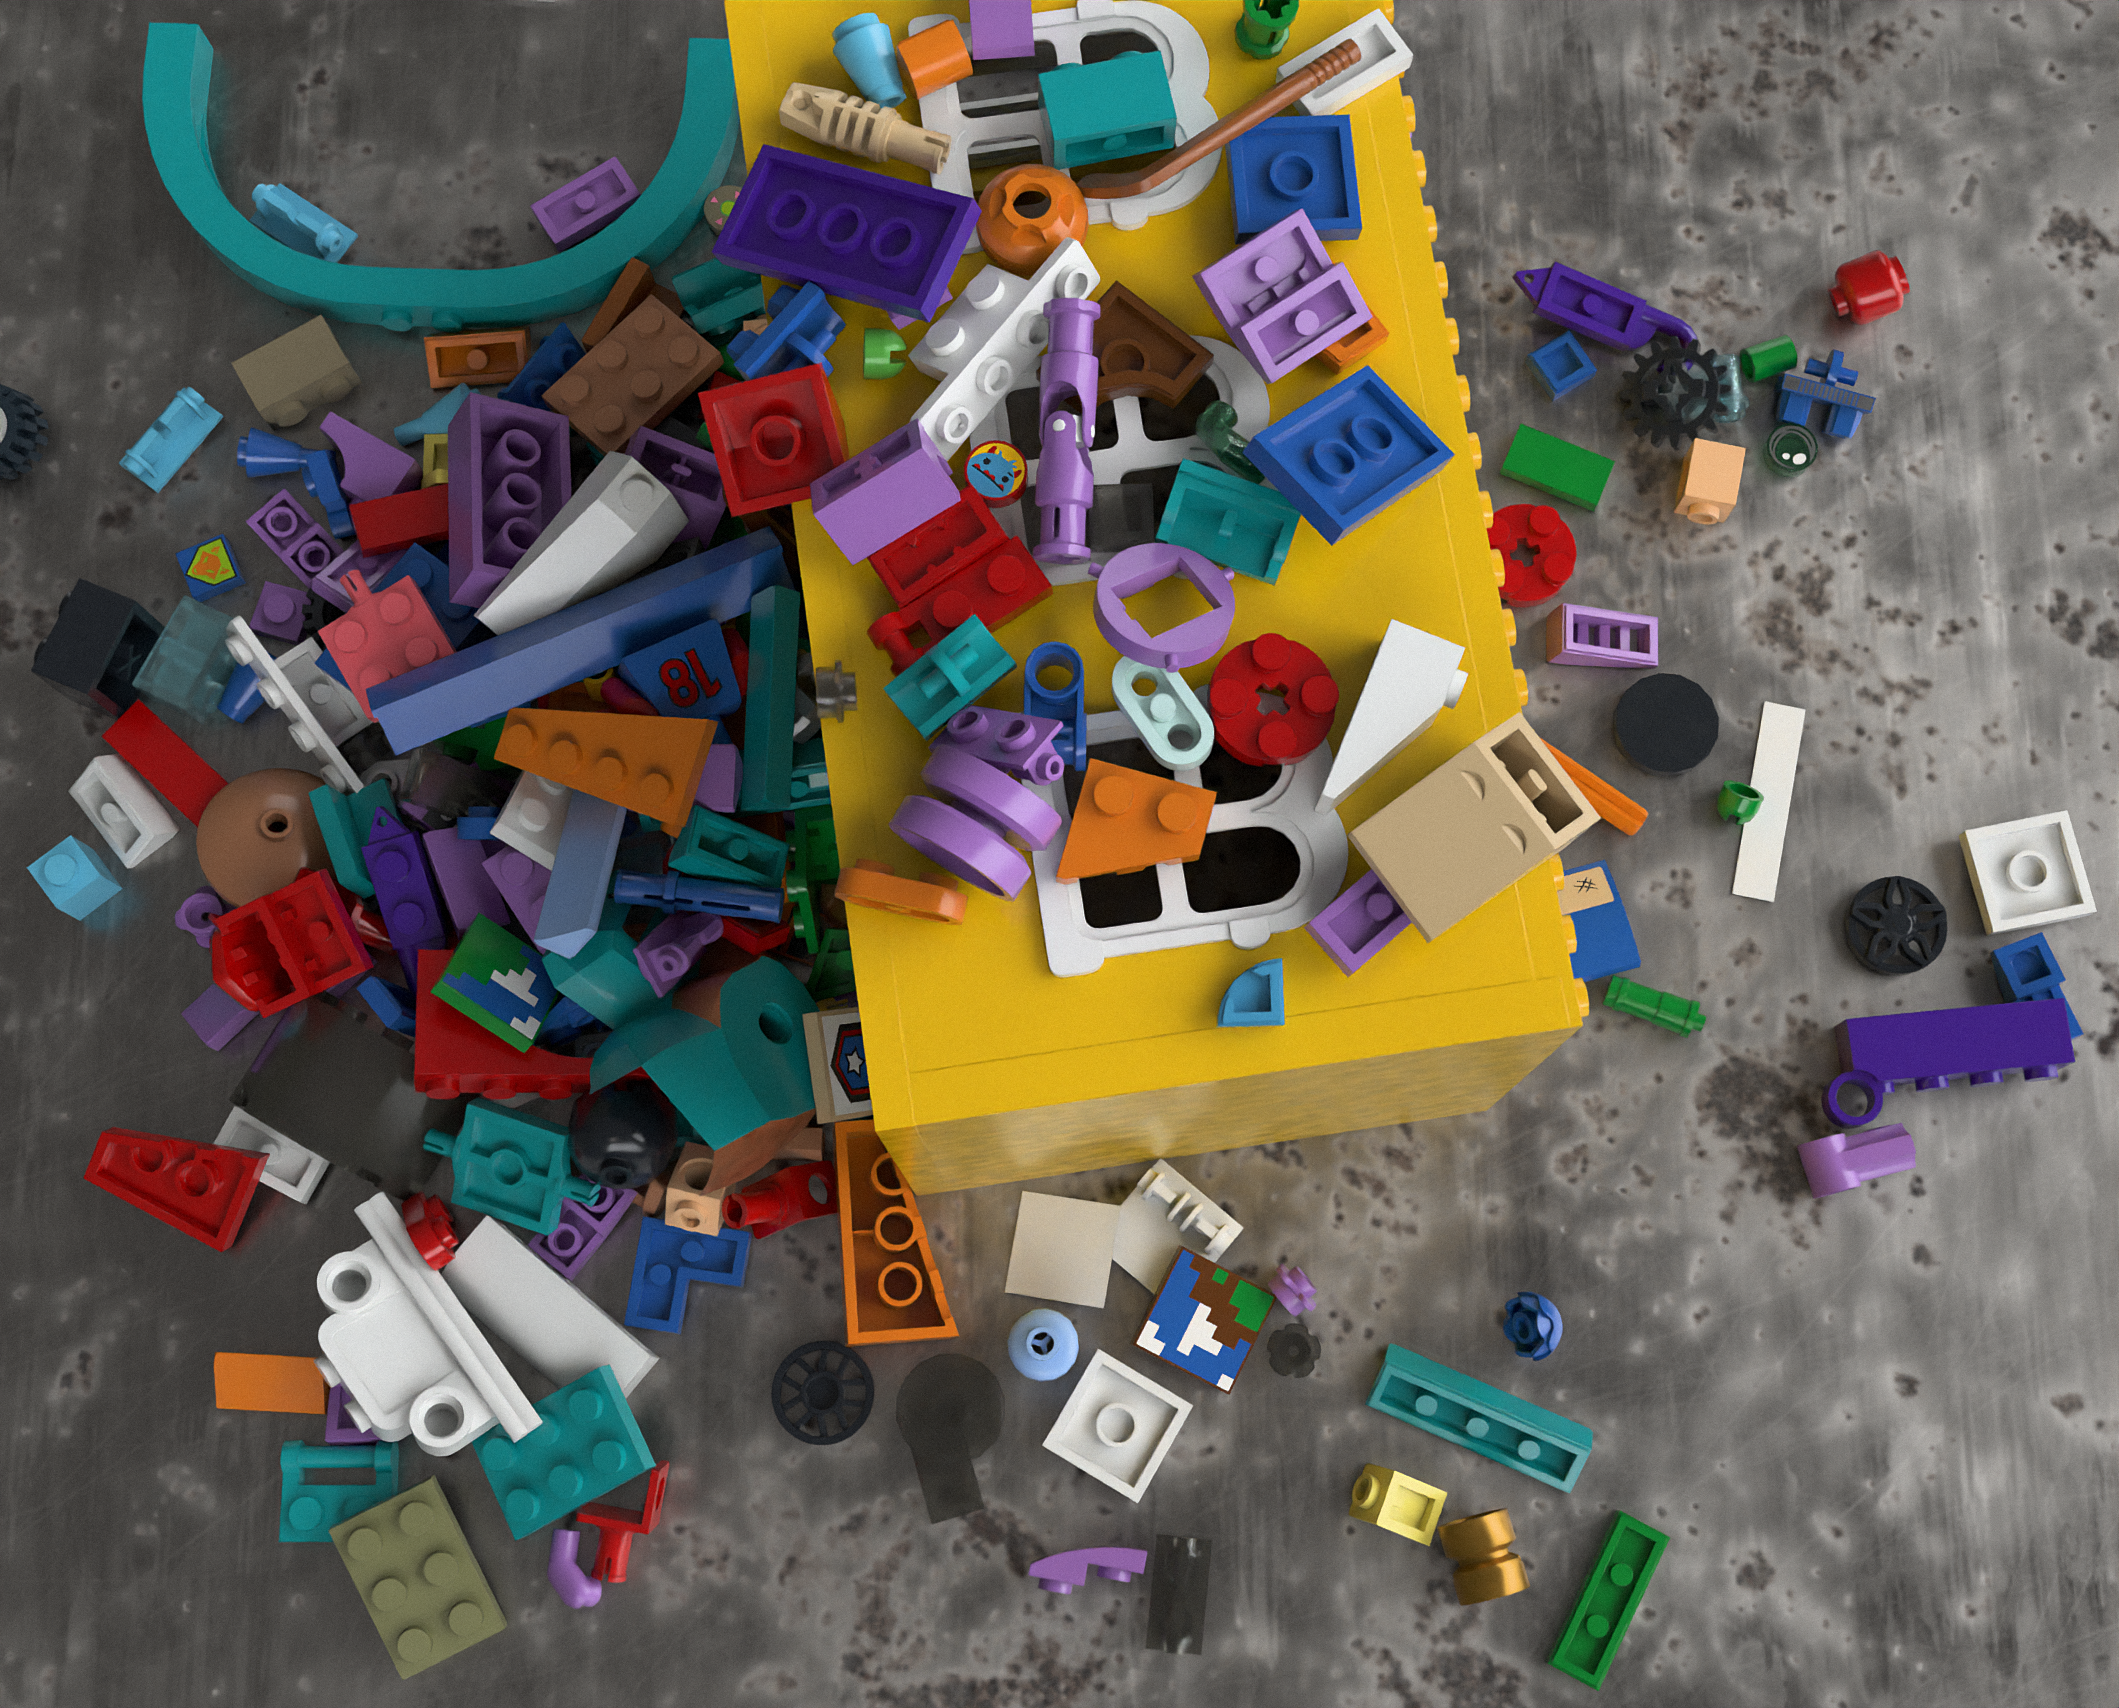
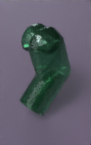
M1220 400L1210 402L1205 409V413L1197 415L1195 421L1196 435L1223 464L1245 480L1260 484L1265 479V476L1242 453L1249 444V441L1232 429L1238 422L1236 410Z

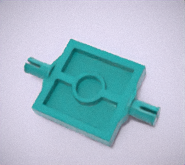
M477 1097L467 1103L463 1129L458 1137L431 1128L424 1138L426 1142L423 1144L424 1150L452 1159L455 1180L451 1203L548 1236L558 1228L562 1201L565 1197L587 1204L590 1207L596 1203L599 1197V1184L571 1175V1155L567 1146L569 1130L566 1126Z

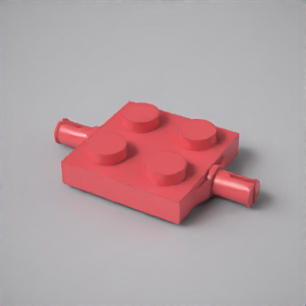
M352 570L348 572L351 579L344 574L340 578V583L344 586L354 605L346 614L318 630V633L369 720L376 723L379 720L377 717L374 718L366 693L367 688L437 661L457 651L412 577L407 575L385 590L372 594L360 570Z

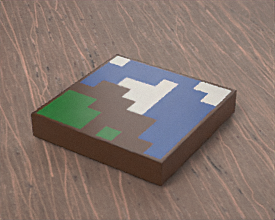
M1179 1245L1130 1344L1230 1395L1277 1297L1264 1288Z

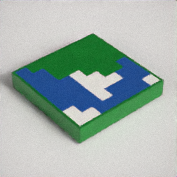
M478 913L469 924L430 991L523 1053L534 1043L560 991L554 988L541 960L543 955L481 913Z

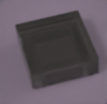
M1152 483L1094 485L1093 507L1089 509L1091 553L1121 552L1133 546L1155 543Z

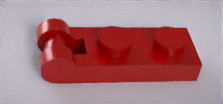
M1016 535L898 612H891L880 617L868 628L866 634L877 650L886 651L893 662L890 670L896 678L972 615L975 614L989 633L992 634L1054 594L1052 585L1018 535ZM923 627L931 642L921 648H914L907 637Z

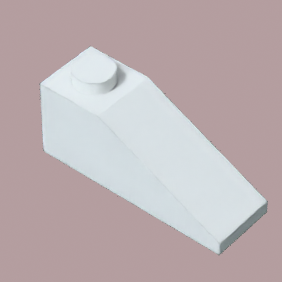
M1391 619L1314 809L1315 812L1323 815L1330 813L1429 728L1442 706L1450 709L1455 708L1468 673L1457 669L1465 647Z

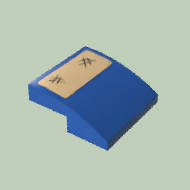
M1605 859L1564 870V889L1557 891L1561 914L1570 915L1575 928L1577 948L1575 953L1569 954L1574 979L1582 978L1584 982L1640 967L1641 959L1634 935Z

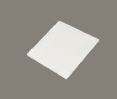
M1022 1191L1005 1293L1104 1308L1121 1206Z

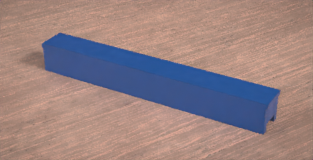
M767 526L367 688L366 693L374 718H378L395 755L402 754L617 666L623 657L709 620L717 618L718 622L722 623L751 611L752 597L770 586L780 585L795 591L782 556V552H784L782 545L770 526Z

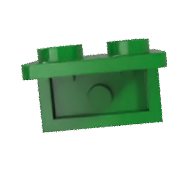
M831 804L795 809V830L786 831V843H789L788 861L789 863L795 862L793 869L786 870L787 894L789 902L799 901V906H793L796 938L806 937L809 954L820 953L819 895L821 884L837 885L840 873Z

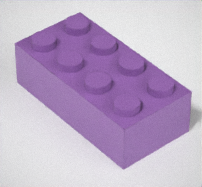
M472 392L468 394L448 425L449 602L480 608L570 500L569 416Z

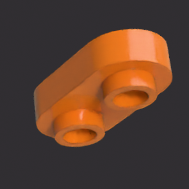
M857 859L855 868L845 867L840 869L834 895L843 901L870 909L940 924L962 925L968 897L957 891L959 882L955 879L928 872H921L918 881L893 876L894 867L869 859Z

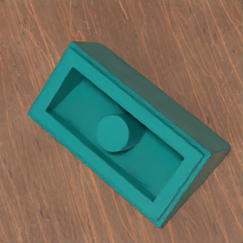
M695 805L691 808L686 826L682 828L672 849L668 866L699 879L778 888L782 884L789 843Z

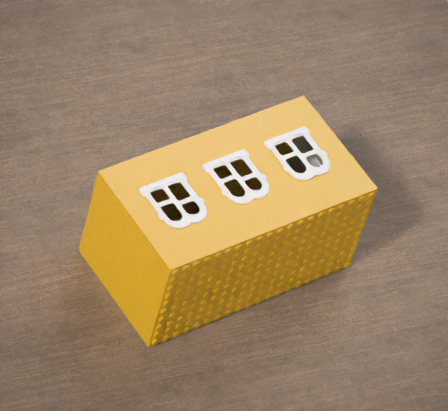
M724 0L747 177L763 144L971 197L977 205L987 184L1003 171L1022 164H1041L1053 167L1038 106V92L959 103L957 84L955 82L925 97L914 100L902 80V88L906 94V99L893 108L896 109L898 114H901L902 121L930 131L950 135L952 138L947 162L943 163L944 168L940 175L904 161L890 158L887 162L877 163L869 160L867 156L864 158L852 154V151L843 152L837 150L834 145L832 147L822 145L781 125L779 108L793 82L838 90L847 93V97L853 95L862 98L865 103L867 102L833 54V47L836 43L832 33L838 25L859 14L875 13L880 23L889 26L897 59L898 42L948 19L949 21L953 19L971 60L973 74L968 77L1053 65L1059 66L1065 63L1086 65L1111 60L1114 56L1127 51H1138L1144 54L1161 50L1177 115L1174 148L1059 170L1065 173L1077 185L1088 174L1131 173L1146 168L1277 83L1275 81L1277 68L1379 8L1389 23L1393 24L1394 3L1393 0H1298L1299 8L1294 22L1289 26L1290 35L1281 53L1271 59H1256L1252 55L1240 50L1235 41L1234 30L1244 12L1243 0H1031L1035 56L973 60L969 0ZM1271 32L1268 43H1270L1273 32ZM1405 71L1331 114H1350L1362 230L1358 240L1321 241L1334 264L1344 263L1363 300L1390 333L1384 344L1338 375L1333 373L1320 360L1311 357L1275 382L1267 384L1212 314L1213 310L1192 277L1195 273L1241 245L1235 244L1225 145L1196 161L1155 188L1139 195L1117 199H1091L1084 197L1088 209L1089 228L1085 244L1082 248L1100 276L1099 284L1085 300L1097 303L1117 280L1213 353V364L1204 374L1215 384L1220 397V408L1214 422L1202 433L1186 438L1157 442L1149 440L1144 434L1138 397L1125 396L1113 400L1119 440L1112 448L1089 451L1088 453L1094 473V487L1103 543L1097 550L1091 551V561L1082 564H1054L1035 560L1052 585L1054 594L991 634L1016 662L1017 668L972 704L974 706L1021 714V712H1024V678L1027 658L1035 648L1043 643L1054 641L1066 643L1077 651L1082 659L1084 668V713H1087L1086 746L1140 738L1115 702L1112 694L1113 671L1118 661L1124 655L1107 642L1097 627L1093 613V600L1098 578L1088 574L1092 562L1104 567L1119 552L1141 545L1134 542L1128 534L1120 485L1122 476L1133 471L1181 465L1184 458L1196 463L1209 464L1227 474L1279 491L1242 453L1253 436L1368 365L1455 455L1442 471L1332 546L1301 514L1275 585L1234 572V579L1228 582L1231 585L1235 598V612L1224 644L1209 659L1194 666L1179 668L1178 670L1209 715L1207 708L1208 684L1220 660L1230 650L1243 642L1255 640L1262 634L1276 633L1282 635L1287 640L1296 641L1313 651L1327 666L1332 679L1338 686L1339 701L1336 705L1334 723L1319 748L1299 763L1284 766L1285 763H1283L1282 772L1276 784L1264 795L1245 801L1214 804L1206 832L1212 833L1254 826L1270 827L1283 833L1296 848L1300 859V873L1294 888L1282 899L1268 904L1198 913L1190 907L1188 902L1182 863L1169 866L1161 863L1156 864L1163 908L1161 915L1157 919L1100 929L1089 926L1084 915L1079 879L1078 883L1067 885L1056 882L1057 871L1072 823L1068 811L1063 774L1057 781H1052L1046 786L1033 784L1030 780L1016 778L1011 770L1007 773L1009 777L1028 788L1049 804L1061 816L1063 822L1045 851H1025L1014 847L1025 858L1031 871V875L1014 902L1005 901L971 885L936 864L902 840L892 831L888 824L904 798L910 795H924L938 800L928 791L920 773L932 755L928 747L947 725L926 741L885 693L883 688L895 679L890 670L893 662L885 650L879 651L875 648L866 633L868 628L880 617L891 612H898L901 609L867 558L855 565L850 563L813 515L812 499L791 503L840 869L845 867L855 868L857 859H869L894 867L893 876L915 881L919 880L921 872L935 873L957 880L959 882L957 891L968 897L962 925L935 923L870 909L844 901L875 1132L916 1196L1159 1160L1160 1158L1168 1159L1487 1111L1583 1026L1582 1017H1587L1589 1014V1000L1585 983L1582 978L1574 979L1569 954L1575 953L1577 948L1573 920L1570 915L1561 914L1557 891L1564 889V872L1558 853L1429 943L1426 942L1413 923L1409 924L1349 977L1342 972L1304 928L1372 869L1347 835L1470 744L1520 712L1522 714L1521 707L1528 704V688L1524 671L1521 668H1513L1510 647L1516 644L1514 616L1510 608L1502 609L1498 587H1503L1505 581L1503 559L1499 549H1490L1486 529L1491 528L1493 525L1491 498L1487 490L1479 491L1475 470L1481 469L1482 464L1480 442L1476 432L1468 433L1464 412H1469L1470 410L1469 385L1466 376L1456 375L1453 355H1458L1459 352L1457 324L1454 318H1445L1442 299L1448 296L1446 268L1443 261L1434 262L1431 243L1437 240L1436 216L1432 205H1423L1420 190L1421 187L1426 185L1425 160L1421 150L1413 151L1410 133L1415 131L1414 104L1411 95L1402 96L1399 78L1404 77ZM1291 104L1271 117L1301 115L1294 105ZM1021 137H1032V138H1034V139L1019 140V141H1012V142H1005V143H998V144H991V145H984V146L972 147L973 145L978 144V143L993 142V141H1000V140H1007V139H1014V138H1021ZM1038 191L1023 192L1016 197L1013 203L1015 211L1020 216L1029 219L1045 215L1051 205L1047 196ZM976 225L947 285L953 299L936 308L930 323L917 319L901 330H898L886 310L825 293L828 304L846 324L844 329L836 336V341L823 355L833 367V372L829 375L828 381L844 420L850 459L910 423L914 413L941 383V381L919 372L908 356L924 338L931 326L943 316L966 289L969 282L987 264L1009 272L999 267L987 256L980 245L976 233ZM1014 274V275L1019 276V277H1021V278H1023V279H1026V280H1028V281H1029L1030 278L1032 277V276H1024V275ZM761 275L767 326L773 321L767 313L768 300L782 285H788L798 290H801L802 286ZM864 328L892 330L902 337L907 345V349L890 351L891 358L907 361L899 374L883 380L863 379ZM1048 344L947 461L953 471V474L949 475L958 491L966 487L964 465L968 455L975 447L993 440L1012 444L1006 409V397L1014 390L1040 387V382L1036 379V370L1041 366V357L1048 354ZM1039 459L1026 460L1028 467L1027 487L1036 486V471ZM1019 499L1012 505L1004 508H989L1009 539L1018 535L1028 550L1021 500ZM1217 566L1219 570L1225 569L1223 567ZM1183 571L1155 582L1152 587L1125 599L1119 598L1126 607V614L1131 620L1136 619L1151 638L1214 610ZM1391 619L1465 647L1457 669L1468 673L1455 708L1450 709L1442 706L1429 728L1330 813L1323 815L1314 811ZM923 627L907 637L914 648H921L931 642ZM1056 665L1046 667L1037 676L1038 683L1045 689L1052 691L1062 690L1073 679V676L1067 669ZM1139 679L1132 685L1134 692L1140 696H1149L1156 690L1155 684L1149 679ZM1263 688L1256 692L1261 698L1257 709L1266 716L1272 710L1279 712L1281 715L1288 712V709L1283 704L1285 695L1279 690L1268 691ZM1175 731L1168 737L1170 744L1178 749L1187 748L1193 742L1192 737L1185 731ZM1199 766L1187 771L1173 770L1175 781L1203 788ZM1282 958L1285 1025L1216 1028L1221 1000L1232 982L1244 971L1258 963Z

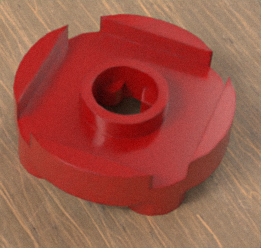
M1515 504L1493 513V525L1491 528L1486 529L1490 549H1499L1503 559L1505 581L1503 587H1498L1500 598L1505 599L1506 604L1515 607H1534L1553 599L1569 581L1577 557L1575 540L1566 523L1560 519L1558 512L1553 507L1547 505ZM1523 544L1535 551L1536 555L1532 558L1531 566L1524 567L1520 559L1512 560L1510 554L1517 550V545Z
M1262 634L1257 639L1243 642L1230 650L1220 660L1208 684L1207 708L1214 727V737L1230 755L1248 765L1263 767L1264 764L1278 765L1285 763L1284 766L1299 763L1319 748L1331 730L1335 719L1336 705L1339 701L1338 686L1332 679L1331 673L1324 662L1309 648L1296 641L1287 640L1280 634ZM1263 688L1268 691L1279 690L1285 695L1283 704L1288 709V712L1281 715L1279 712L1272 710L1266 716L1257 709L1261 698L1256 692Z

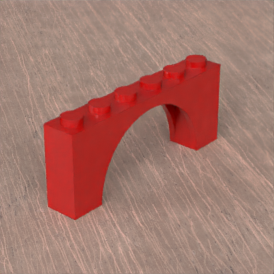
M418 949L414 1068L415 1093H426V1096L433 1099H452L458 1097L460 1093H482L484 1097L496 1100L513 1098L516 1096V1093H539V1096L542 1098L560 1100L571 1097L572 1093H584L586 1090L591 1089L590 1068L594 1057H568L542 1050L534 1045H531L525 1053L521 1052L430 992L454 950ZM642 1066L611 1082L615 1083L614 1091L632 1092L633 1084L645 1086L670 1100Z

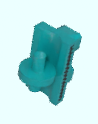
M974 614L941 642L930 648L925 655L883 689L921 736L928 741L948 724L952 716L972 705L1016 669L1017 664Z

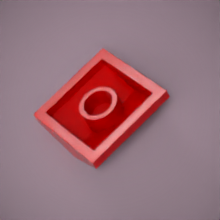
M821 362L698 393L732 517L811 499L810 483L850 459L844 420Z

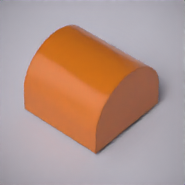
M948 19L898 42L897 64L900 76L914 100L925 97L973 74L968 51L953 19L950 21Z

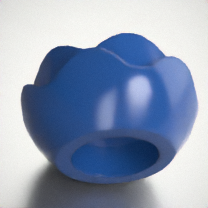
M1529 1291L1518 1292V1297L1505 1303L1507 1315L1503 1321V1332L1513 1342L1515 1353L1518 1356L1539 1361L1548 1357L1558 1346L1563 1332L1562 1319L1556 1306L1541 1294Z

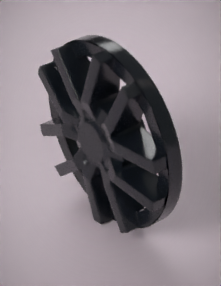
M815 1341L798 1347L782 1361L773 1379L771 1397L775 1415L789 1434L808 1444L832 1445L852 1437L865 1424L874 1406L875 1390L874 1381L867 1364L854 1350L837 1342ZM816 1350H822L817 1371L805 1362L801 1356ZM830 1350L844 1355L835 1374L826 1371ZM850 1360L860 1369L863 1378L842 1380ZM794 1362L809 1375L802 1385L786 1375L789 1367ZM782 1382L800 1392L799 1395L783 1405L781 1402ZM865 1385V1401L845 1399L846 1387ZM802 1402L808 1409V1412L793 1424L785 1412ZM842 1406L863 1408L851 1426L848 1424ZM835 1412L843 1431L829 1436L825 1415ZM816 1415L821 1436H812L800 1429Z

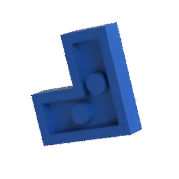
M643 1216L624 1326L681 1334L690 1280L744 1287L752 1233L721 1228L716 1237L665 1225V1219Z

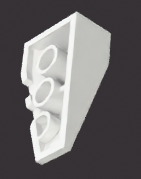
M609 451L474 616L498 636L612 590L656 562L686 526L689 519L673 494L636 459L629 455Z

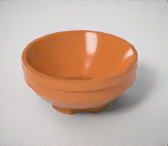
M1022 164L1009 168L998 174L988 183L980 196L978 206L982 212L976 223V233L980 245L994 263L1011 273L1033 276L1066 237L1079 241L1082 247L1085 244L1089 222L1088 209L1083 194L1071 178L1053 167L1041 164ZM1038 191L1047 196L1051 205L1045 215L1029 219L1020 216L1015 211L1013 203L1016 197L1023 192Z

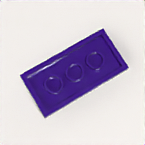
M763 144L714 245L712 253L724 265L802 287L810 281L821 288L826 294L930 323L982 210L971 197Z

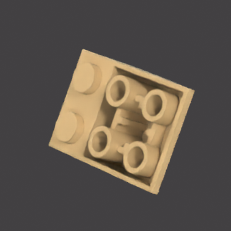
M1519 712L1470 744L1359 825L1347 836L1426 942L1429 943L1563 850L1601 819V817Z

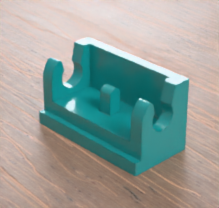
M1183 458L1154 543L1172 544L1190 549L1204 556L1214 565L1223 568L1230 567L1234 572L1275 585L1282 564H1284L1301 513L1279 491Z

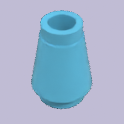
M875 13L859 14L838 25L832 33L836 43L833 47V54L865 100L878 103L880 108L884 106L894 108L906 99V94L902 88L903 84L889 26L880 23Z

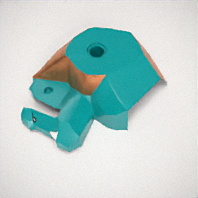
M619 870L611 872L598 929L594 936L571 959L546 949L541 960L554 988L613 1029V1032L594 1054L590 1068L591 1089L589 1095L642 1066L714 1150L713 1168L707 1185L699 1195L700 1197L741 1181L763 1168L807 1126L816 1113L802 1014L819 1012L820 1010L804 984L769 950L752 955L722 936L716 941L706 944L707 952L663 997L658 998L650 981L642 975L638 959L633 952V949L639 942L628 936L621 927L632 904L615 903V882ZM663 908L657 909L642 934L640 942L669 915L663 912Z

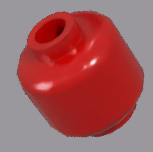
M1879 250L1869 252L1841 264L1835 272L1836 286L1828 289L1831 303L1838 317L1848 314L1850 319L1859 326L1867 325L1899 311L1904 302L1903 295L1910 293L1906 274L1897 256L1888 258L1886 254Z

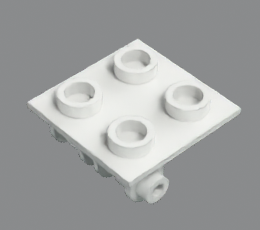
M1160 1158L1153 1168H1150L1137 1184L1138 1186L1121 1205L1112 1259L1150 1292L1155 1294L1179 1245L1215 1263L1243 1230V1227Z

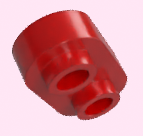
M419 1191L402 1202L401 1207L406 1230L427 1264L437 1271L456 1258L454 1246L459 1243V1240L449 1224L453 1221V1217L437 1194L428 1198L422 1191Z

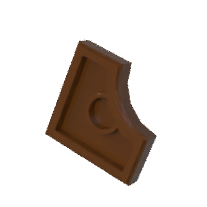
M1117 280L1097 301L1101 307L1100 318L1094 321L1092 354L1099 361L1096 408L1110 400L1125 396L1153 398L1174 409L1213 364L1214 354ZM1041 366L1036 370V379L1039 382ZM1079 395L1064 399L1066 403L1082 414V401Z

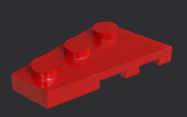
M111 1127L101 1132L83 1179L206 1245L223 1252L232 1247L270 1153Z

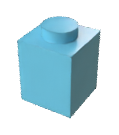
M71 835L27 867L54 906L79 921L123 889L95 850Z

